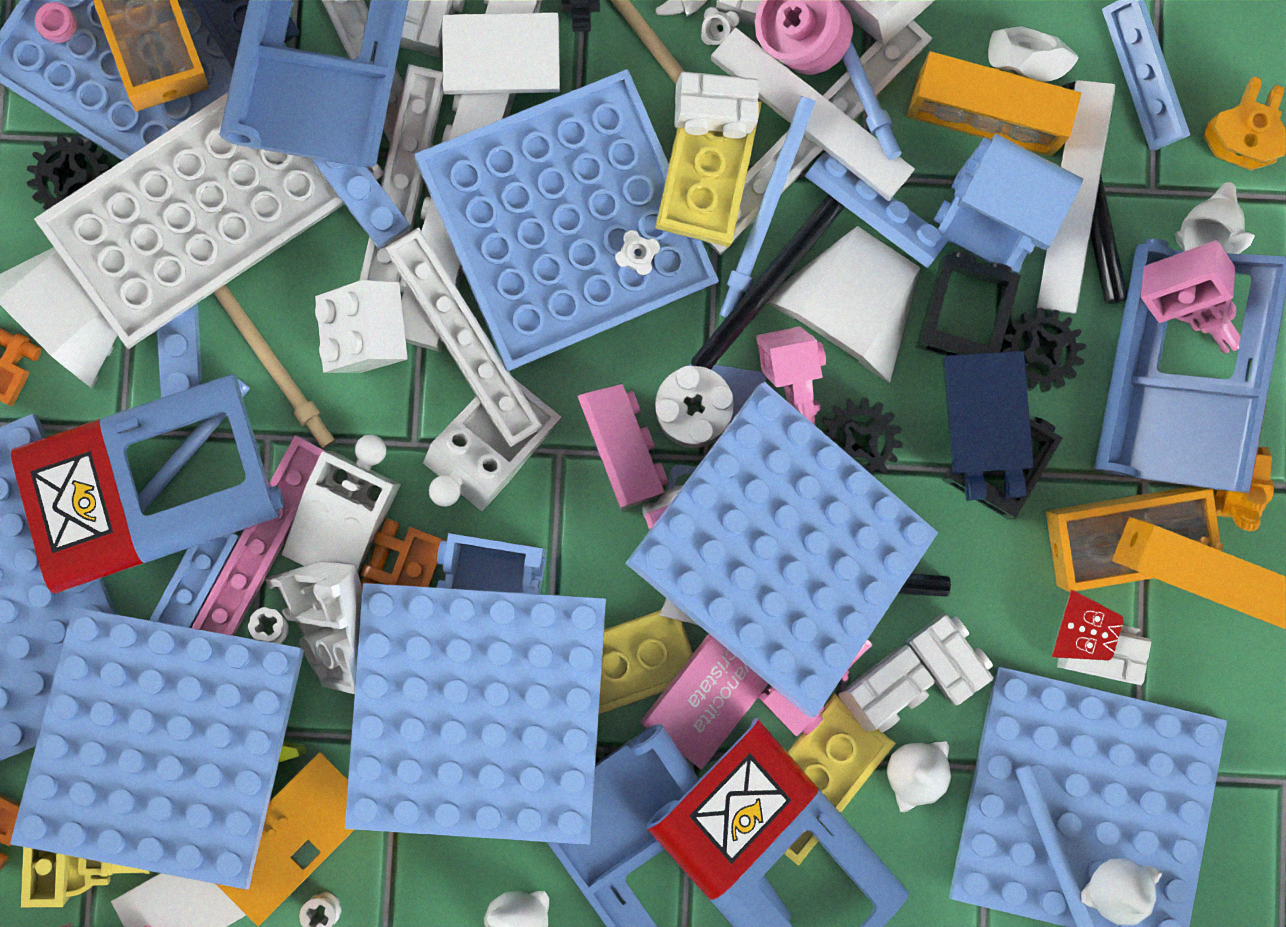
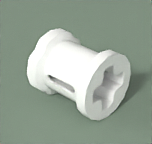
M263 607L257 609L250 617L248 629L255 640L282 644L289 634V625L287 620L277 610ZM268 619L275 623L272 635H268L263 631L265 629L263 622Z
M322 892L312 896L303 905L299 914L302 927H332L340 918L342 912L338 897L329 892ZM319 905L326 908L324 911L326 917L322 921L316 918L318 913L316 908Z

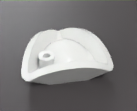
M1023 26L993 31L988 48L989 62L993 67L1001 71L1011 70L1014 74L1041 82L1052 81L1062 77L1079 59L1078 55L1058 37Z

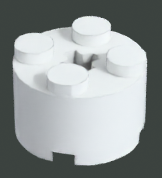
M684 366L670 374L661 384L656 396V417L663 434L673 443L684 448L708 446L719 439L731 422L734 408L733 394L726 381L716 372L700 366ZM695 400H699L701 402V409L704 412L702 414L695 412L693 416L688 415V406L685 403H694Z

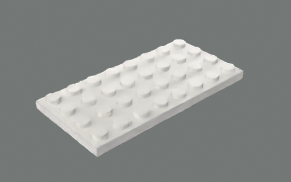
M228 92L34 218L128 349L344 205L310 158L235 145L221 138L219 133ZM377 162L376 165L367 167L377 182L383 179L384 172Z

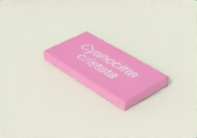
M708 634L640 722L646 728L657 724L663 725L682 755L702 770L767 687L768 683Z

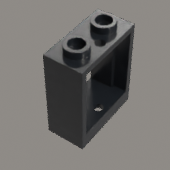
M953 252L952 255L946 254L939 263L916 348L943 356L1000 353L1021 275L1012 273V268L1005 264L991 262L988 266L974 262L975 257L967 253ZM952 271L1004 286L988 345L935 330Z
M1035 417L1034 420L1030 418L1031 439L1041 445L1033 457L1034 468L1025 470L1023 474L1026 483V496L1005 498L1004 492L985 482L987 498L976 500L1006 519L1017 517L1063 437L1054 433L1055 426L1042 418ZM951 464L942 481L965 494L964 474H952Z

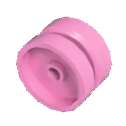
M762 0L758 6L755 18L756 37L762 48L781 63L800 74L814 75L829 70L842 59L850 46L853 35L852 16L841 0Z

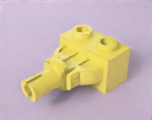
M23 847L21 908L63 907L71 896L82 894L93 885H109L110 875L113 873L150 874V871Z

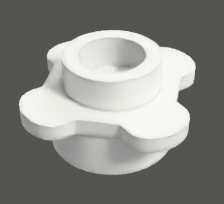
M716 7L708 8L704 13L702 41L706 45H720L740 23V17L737 12L729 11L725 13L718 11ZM719 24L723 26L722 32L718 30Z
M635 230L626 232L623 236L625 243L621 251L615 256L616 263L621 267L626 266L631 270H636L639 275H647L652 270L651 261L653 256L659 252L660 245L655 239L647 240L640 237ZM636 249H639L641 251L640 256H636L634 254V251Z

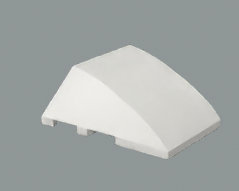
M856 226L783 282L766 303L792 320L797 319L859 360L857 363L887 383H890L921 267Z
M53 247L1 273L0 305L54 359L90 388H93L98 380L96 376L107 356H110L114 349L112 345L117 334L57 250Z
M317 562L265 578L270 590L278 587L288 608L282 610L286 620L295 621L304 636L299 639V645L304 650V654L321 686L355 694L362 604V586L355 565Z

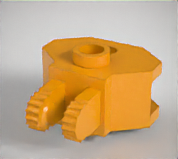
M1255 76L1248 82L1241 102L1235 108L1220 112L1210 120L1203 134L1205 142L1216 158L1250 171L1274 164L1278 158L1286 155V128L1280 120L1282 111L1278 110L1285 89L1275 85L1268 93L1265 105L1255 102L1262 84V79Z
M1260 446L1258 448L1250 493L1213 489L1217 516L1233 518L1236 526L1244 531H1257L1261 522L1259 517H1261L1267 503L1273 497L1274 484L1270 479L1272 455L1268 447Z

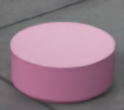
M46 3L38 9L35 15L34 22L37 31L49 42H66L76 32V17L62 3Z

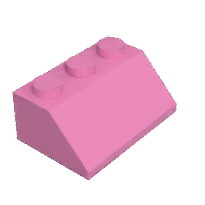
M623 384L579 395L578 399L621 511L664 494L662 486L669 484L661 462L654 464L648 451L655 448L647 426L640 429L635 414L640 413L641 410L634 392L626 393Z

